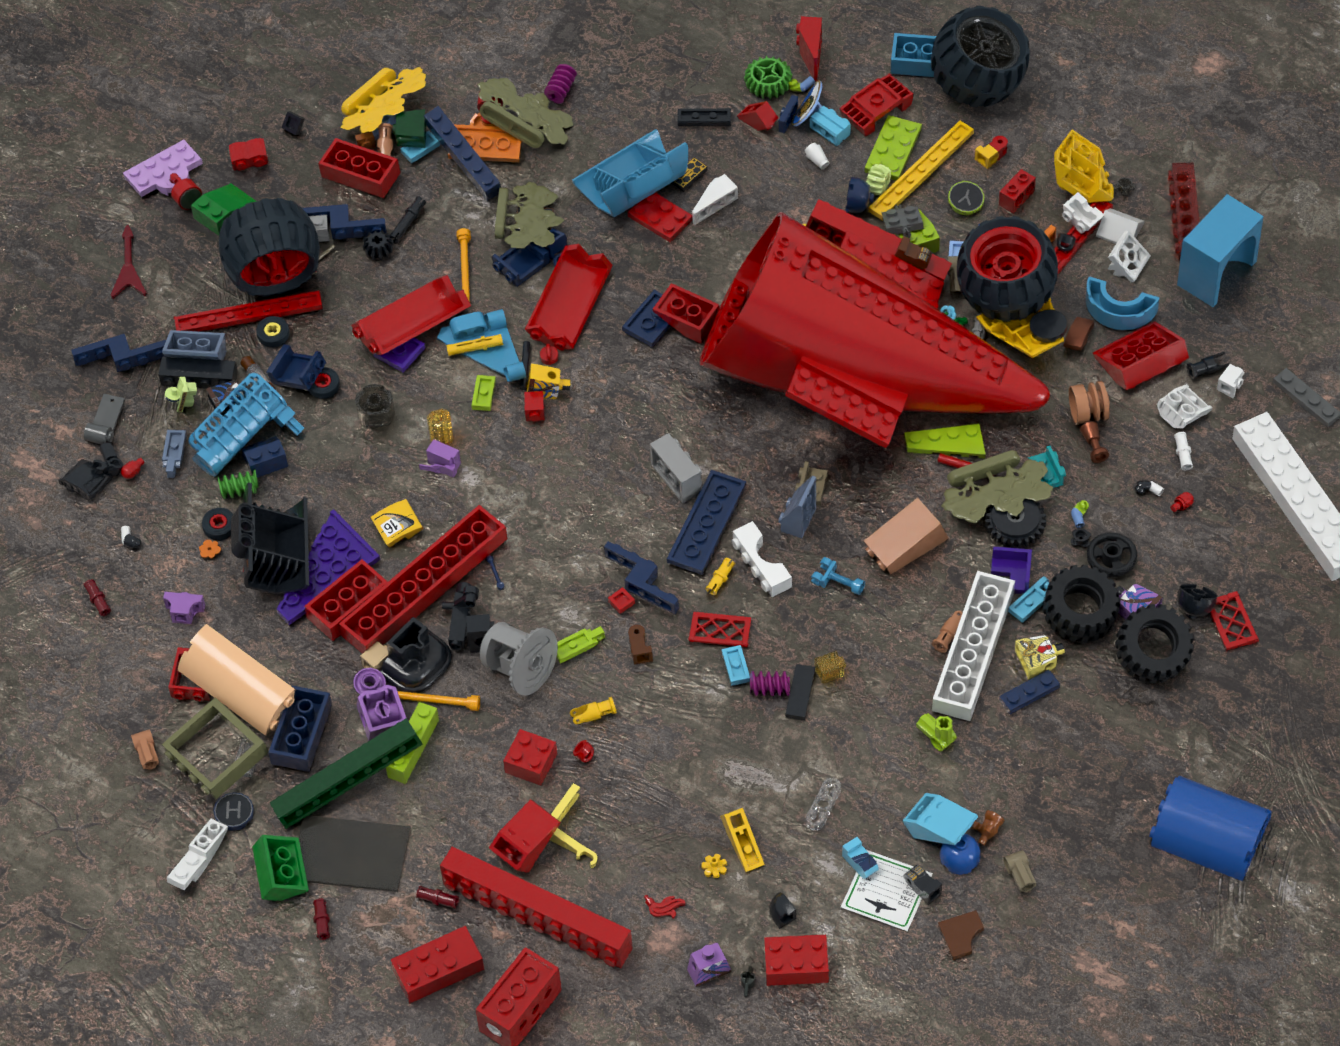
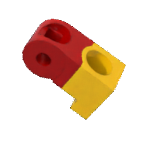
M996 136L986 147L978 146L975 149L974 160L986 169L990 168L1006 155L1007 138Z

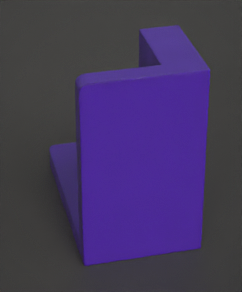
M993 547L991 574L1010 577L1011 580H1015L1014 594H1024L1029 589L1032 550Z

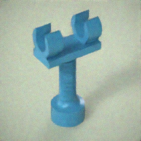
M823 557L820 562V567L826 571L824 576L819 572H814L811 576V582L815 585H821V587L825 588L831 579L849 586L851 592L857 595L862 593L865 586L864 580L857 578L854 581L834 573L837 569V563L827 557Z

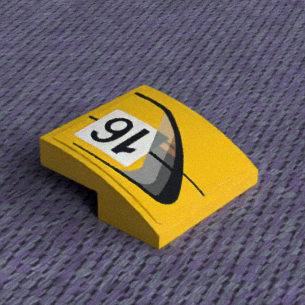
M406 499L394 503L371 516L372 521L389 548L404 537L409 540L424 529Z

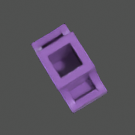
M187 592L164 593V603L166 608L170 609L171 619L174 623L192 624L193 617L199 612H204L205 602L203 595L189 594Z

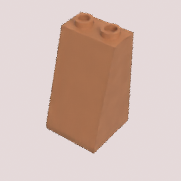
M917 497L865 539L864 542L867 546L865 550L871 558L875 556L878 559L876 562L883 571L887 570L890 574H893L949 538L941 523Z

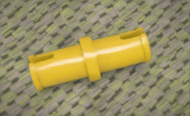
M724 558L719 569L714 571L713 578L705 588L707 592L711 590L709 594L716 595L722 583L727 581L728 574L735 566L734 561L729 563L731 559Z

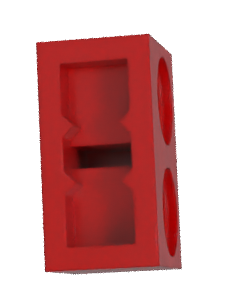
M1020 169L1000 190L999 206L1014 214L1035 191L1036 177Z

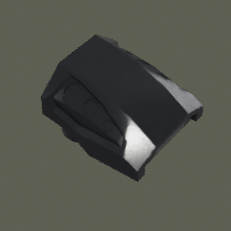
M81 459L58 481L60 485L67 487L70 492H77L84 499L91 500L107 486L113 476L106 473L96 475L94 472L97 467H92V462Z

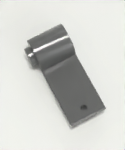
M103 394L93 423H88L85 427V441L97 444L111 443L113 441L114 429L125 398Z

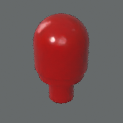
M139 458L136 461L132 460L125 464L121 469L122 477L125 479L135 477L141 470L140 467L145 463L144 460Z
M1183 492L1175 498L1174 504L1170 506V509L1173 512L1186 510L1194 502L1193 495L1189 492Z

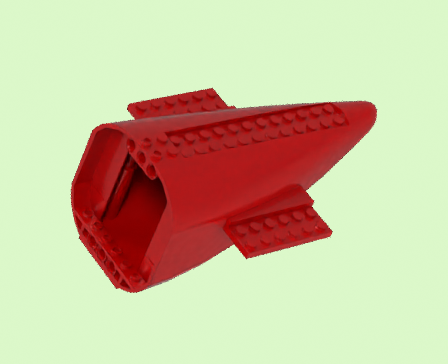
M779 212L742 263L718 309L700 356L701 366L734 379L773 391L783 392L786 397L884 448H887L890 443L898 417L902 411L1024 413L1042 408L1050 399V391L1041 380L937 309L939 305L937 303L944 285L943 281L849 231H846L839 247L783 212Z

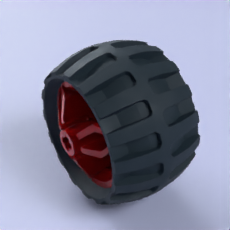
M266 198L253 203H247L240 209L234 210L228 218L226 217L219 234V253L224 270L233 284L240 291L248 293V295L270 296L283 294L286 291L300 287L317 270L320 247L316 229L304 209L292 200Z

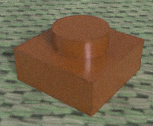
M372 131L355 135L356 145L367 149L376 148Z

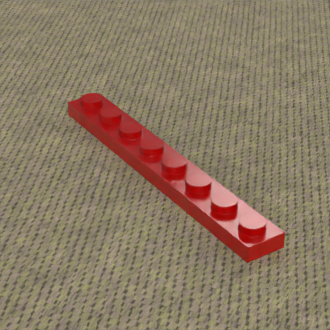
M314 291L174 317L177 331L201 332L261 321L271 316L283 317L321 310L323 308L320 292Z

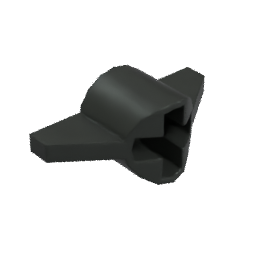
M749 966L748 971L741 974V985L745 988V998H747L748 989L755 986V974L752 973V966Z

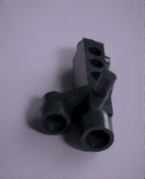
M467 582L457 584L454 602H442V609L452 610L448 642L449 647L453 650H460L462 647H465V640L467 639L466 616L471 615V608L475 606L479 596V589Z

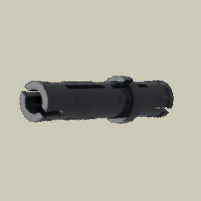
M417 196L412 205L405 210V215L390 234V238H394L393 243L397 244L413 220L419 217V212L426 205L425 200L420 202L423 199L422 197Z

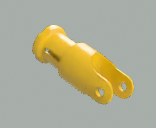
M612 697L599 703L585 704L570 711V715L574 717V724L587 723L600 719L603 715L617 713Z

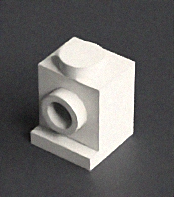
M1230 364L1218 379L1217 390L1234 398L1236 388L1239 389L1243 384L1244 379H1242L1244 371Z

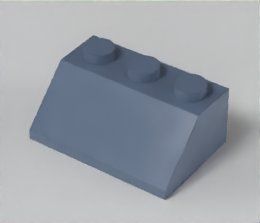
M170 330L162 353L166 357L224 360L227 352L225 333Z

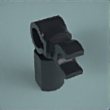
M103 443L99 450L105 462L98 459L93 460L91 466L97 467L94 473L96 475L106 473L118 476L123 467V462L118 459L111 443Z

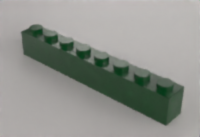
M405 718L269 803L284 828L287 829L423 744L408 719Z

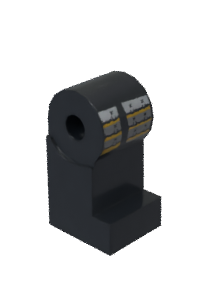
M915 865L903 875L907 884L928 905L942 894V883L929 876L920 865Z

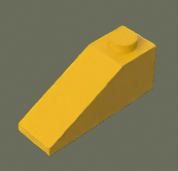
M743 808L721 815L726 833L745 872L765 865Z

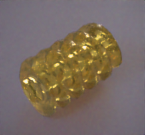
M438 409L430 412L427 416L430 441L437 440L449 446L454 439L449 411Z

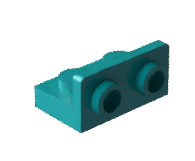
M1050 445L1046 446L1045 453L1028 457V459L1036 460L1037 462H1044L1048 472L1041 479L1042 482L1048 483L1053 488L1063 485L1066 472L1064 467L1060 466L1058 462L1057 452L1053 451Z

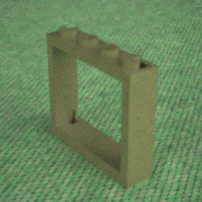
M216 697L162 744L166 751L164 755L171 762L173 760L177 762L176 766L182 773L187 772L189 779L195 785L199 783L201 790L207 795L211 794L215 799L220 797L269 752L265 743ZM218 715L252 747L215 780L210 782L177 750Z

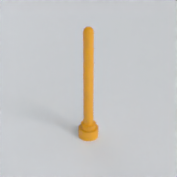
M461 228L457 230L456 237L461 247L462 290H464L470 302L468 243L471 240V231Z
M397 691L399 698L402 700L466 706L470 711H479L481 698L478 695L459 698Z

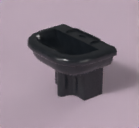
M412 617L387 642L388 657L384 661L380 672L384 675L387 682L402 692H423L448 669L452 659L451 650L441 638L431 632L416 618Z

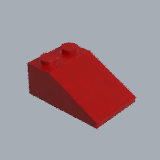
M801 16L800 23H797L796 34H799L797 35L796 45L800 46V55L812 78L818 81L822 46V17Z
M671 283L652 310L685 337L702 344L711 330L719 304Z

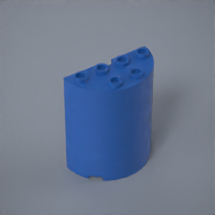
M1182 776L1175 777L1173 784L1170 783L1168 785L1166 799H1162L1159 805L1158 822L1156 826L1152 827L1149 835L1152 838L1151 846L1243 881L1257 846L1269 823L1272 811Z

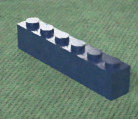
M437 106L425 114L426 126L488 202L497 196L501 187L499 180L441 108Z

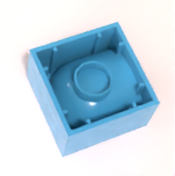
M1227 194L1183 239L1177 285L1211 307H1214L1218 302L1220 281L1228 261H1240L1251 266L1257 262L1264 216Z

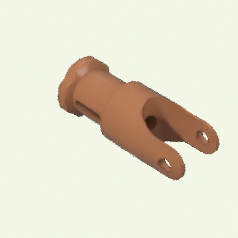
M382 123L377 127L379 130L377 150L379 153L391 156L393 150L391 130H393V125Z
M955 611L952 617L940 629L937 639L932 641V646L941 653L947 652L948 645L954 640L963 614L962 611Z

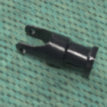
M1225 352L1208 356L1194 364H1187L1186 368L1189 377L1194 380L1199 375H1208L1227 368L1230 363L1218 365L1214 361L1215 358L1224 355Z

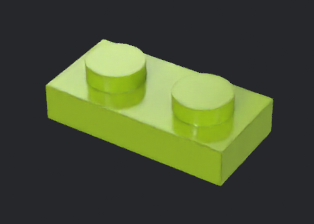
M477 375L471 405L472 410L491 411L496 384L495 376Z

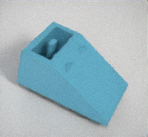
M925 793L903 819V823L915 839L955 845L973 825L978 816L941 795Z

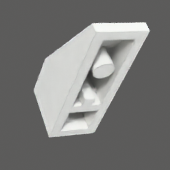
M725 174L710 182L692 211L694 225L738 199V187Z

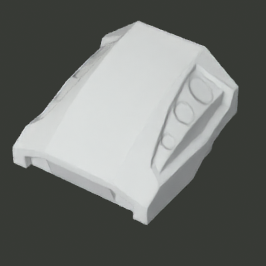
M1187 384L1175 388L1165 397L1159 399L1157 403L1160 416L1173 428H1184L1201 416L1207 415L1212 410V407L1197 396Z

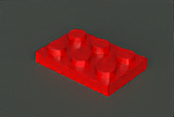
M653 193L635 204L628 211L629 218L670 243L693 220L690 213L657 193Z

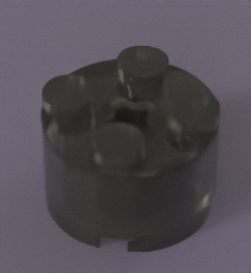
M379 384L367 385L355 397L357 415L364 427L378 428L391 424L395 414L392 393L385 389L384 386Z

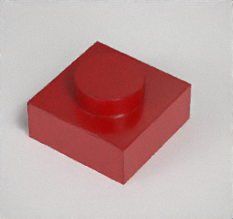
M622 587L608 597V602L621 614L635 604V599Z

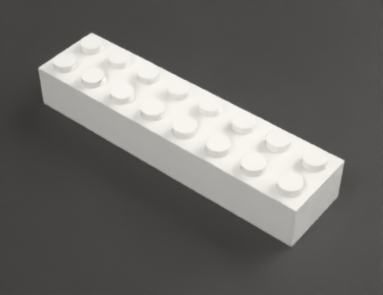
M977 571L933 697L932 711L971 721L1008 613V607L1014 595L1015 580Z

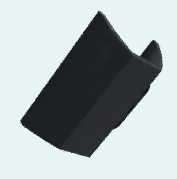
M247 483L243 503L239 505L231 517V551L237 558H244V585L246 588L272 594L289 593L308 588V505L306 497H303L300 502L284 512H281L280 509L274 511L272 507L266 509L264 505L259 507L256 503L252 504V483Z

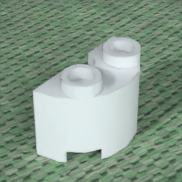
M1078 192L1063 204L1064 212L1062 217L1065 221L1075 226L1080 233L1088 231L1104 217V214L1096 207H1090L1087 199Z

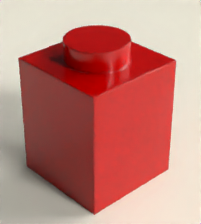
M543 391L524 392L526 421L536 422L545 420Z

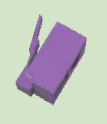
M433 440L426 450L430 466L420 464V470L442 473L454 478L461 464L459 450Z

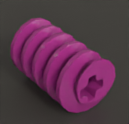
M560 64L556 67L544 90L548 100L556 104L563 103L570 90L569 88H571L577 76L575 69L566 64Z
M751 671L750 694L753 690L755 696H758L761 690L763 696H766L769 690L771 696H774L777 690L778 695L782 696L785 690L786 695L789 696L790 675L787 677L786 672L783 671L780 677L778 671H775L772 677L770 671H767L764 677L762 671H759L756 677L754 671Z

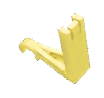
M573 783L551 815L561 822L580 796L577 793L580 787ZM556 829L550 841L576 853V860L580 859L582 855L593 859L590 862V867L594 868L596 866L597 855L595 852L586 848L560 829Z

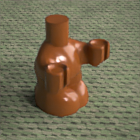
M987 810L983 824L974 821L970 828L977 830L981 834L978 844L985 846L987 841L998 833V828L1005 820L999 814Z

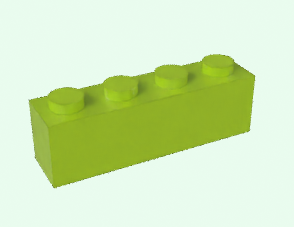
M421 702L418 703L409 723L423 745L387 766L388 778L404 784L407 783L439 721L437 708Z

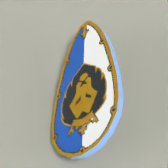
M820 80L811 87L796 111L791 122L794 127L803 123L810 115H813L822 107L818 101L822 91V82Z

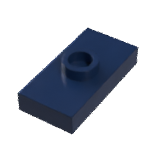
M792 95L786 107H783L780 112L778 126L781 133H786L798 110V96Z

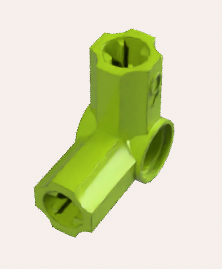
M928 713L922 715L916 723V727L930 738L932 745L938 751H943L957 739L955 732L952 730L953 720L948 716H939L935 719Z

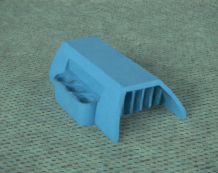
M655 129L572 179V182L598 209L612 217H616L686 173L688 164V145L684 142L666 153L659 132Z

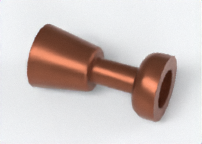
M1096 422L1083 424L1080 427V432L1087 443L1091 444L1093 448L1090 454L1091 461L1093 463H1101L1107 460L1109 457L1108 450L1099 445L1098 424Z

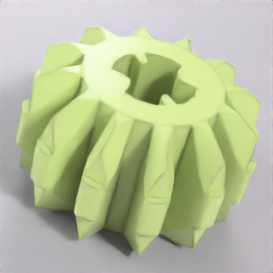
M875 164L871 167L866 181L870 185L871 193L882 195L886 191L890 183L891 170L882 164Z

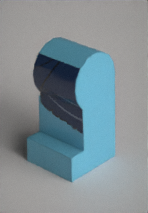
M858 837L842 846V857L862 878L865 879L879 870L877 862L862 846V842Z

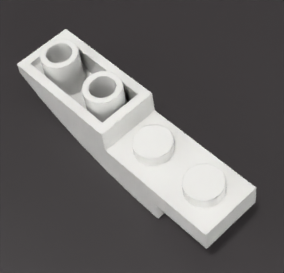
M210 819L189 844V851L167 876V883L185 890L192 881L196 882L218 850L228 830V826Z

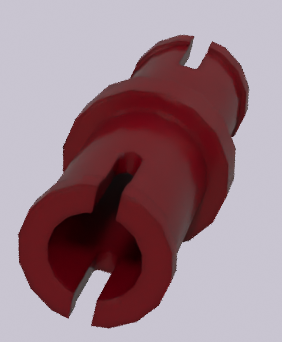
M94 579L87 580L83 586L90 596L91 603L96 606L100 616L108 615L111 609L104 599V593L99 590Z
M419 886L416 893V898L431 901L437 906L441 904L455 909L459 902V896L444 893L440 889L433 890Z
M319 898L313 901L315 911L313 920L316 924L317 938L319 940H326L330 937L328 926L330 917L327 914L326 900Z

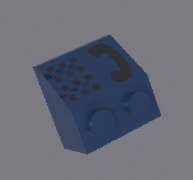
M276 436L241 449L251 476H253V470H256L257 477L288 467L286 453L280 439Z

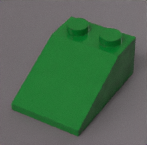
M228 184L203 194L191 205L194 219L219 236L226 217L228 218L234 210L240 209L247 203L256 202V200L233 184Z

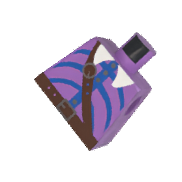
M1134 584L1128 591L1121 586L1117 587L1120 593L1119 598L1121 599L1118 613L1125 620L1133 611L1136 612L1139 607L1144 606L1147 608L1149 604H1155L1156 608H1158L1162 604L1163 597L1138 584Z
M718 943L705 945L702 949L693 952L690 955L687 971L696 987L731 972L730 966Z

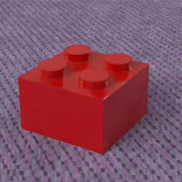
M519 729L503 760L505 773L541 786L558 754L556 742Z

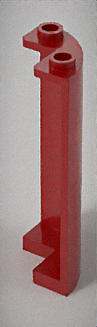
M580 244L565 246L525 327V330L533 340L550 344V346L561 351L574 348L613 266L603 253L588 255Z
M444 275L351 325L353 328L352 332L372 354L383 355L467 309L471 304L464 290L455 291L448 275Z

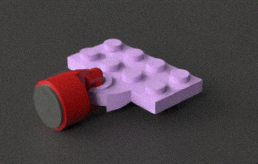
M185 140L123 172L124 178L141 197L158 189L167 196L171 193L173 200L182 209L187 210L191 209V205L202 196L201 189L190 179L189 171L202 165L203 162Z

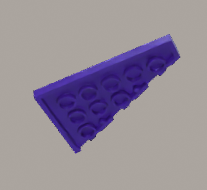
M334 509L330 512L327 522L323 524L321 532L317 535L309 552L308 588L285 593L284 599L277 607V613L288 625L306 614L304 606L361 559L369 566H373L380 560L378 553Z

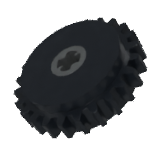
M1024 499V509L1016 517L1010 515L1007 511H997L994 505H990V507H987V513H985L987 533H991V539L996 537V543L1002 542L1004 547L1006 545H1010L1011 548L1014 546L1021 548V545L1028 547L1029 542L1034 544L1035 538L1040 539L1041 534L1044 533V528L1046 527L1044 508H1040L1039 502L1034 503V500Z

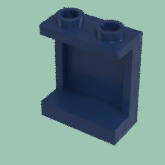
M531 242L525 248H510L500 257L496 254L492 255V266L495 271L501 272L509 283H513L517 287L550 263L549 251L542 246L536 245L534 242Z
M283 345L266 373L275 385L310 390L324 368L326 361L320 351H316L313 356L294 353L290 345Z

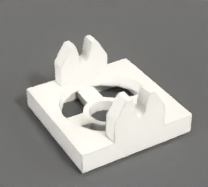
M1129 230L1124 231L1108 256L1112 261L1108 270H1114V276H1125L1130 283L1134 282L1151 255ZM1120 249L1123 251L1125 260L1123 262L1120 260L1119 257ZM1128 253L1134 255L1133 261L1129 259ZM1130 263L1136 266L1133 270H1129L1127 267Z

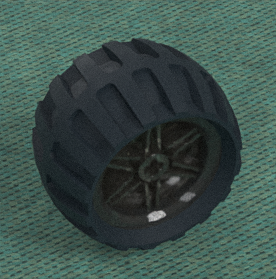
M968 7L951 17L942 26L935 38L931 55V68L934 71V79L942 87V91L946 95H950L959 103L968 104L970 107L992 106L1010 96L1022 82L1029 64V40L1025 36L1021 25L1017 24L1009 14H1004L993 7Z

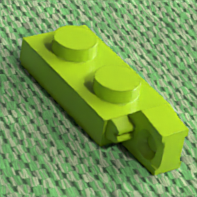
M601 626L592 631L584 628L558 641L557 659L560 664L598 645V642L605 638L604 630Z

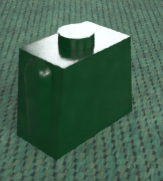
M425 109L404 111L396 114V124H393V135L396 136L397 146L426 147Z

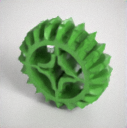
M766 55L765 59L759 57L758 61L753 60L752 64H748L744 81L751 94L755 93L756 97L761 95L762 99L765 97L771 99L772 96L777 98L778 94L784 95V92L788 91V82H792V73L786 61L782 62L781 58L776 60L774 56L768 58Z

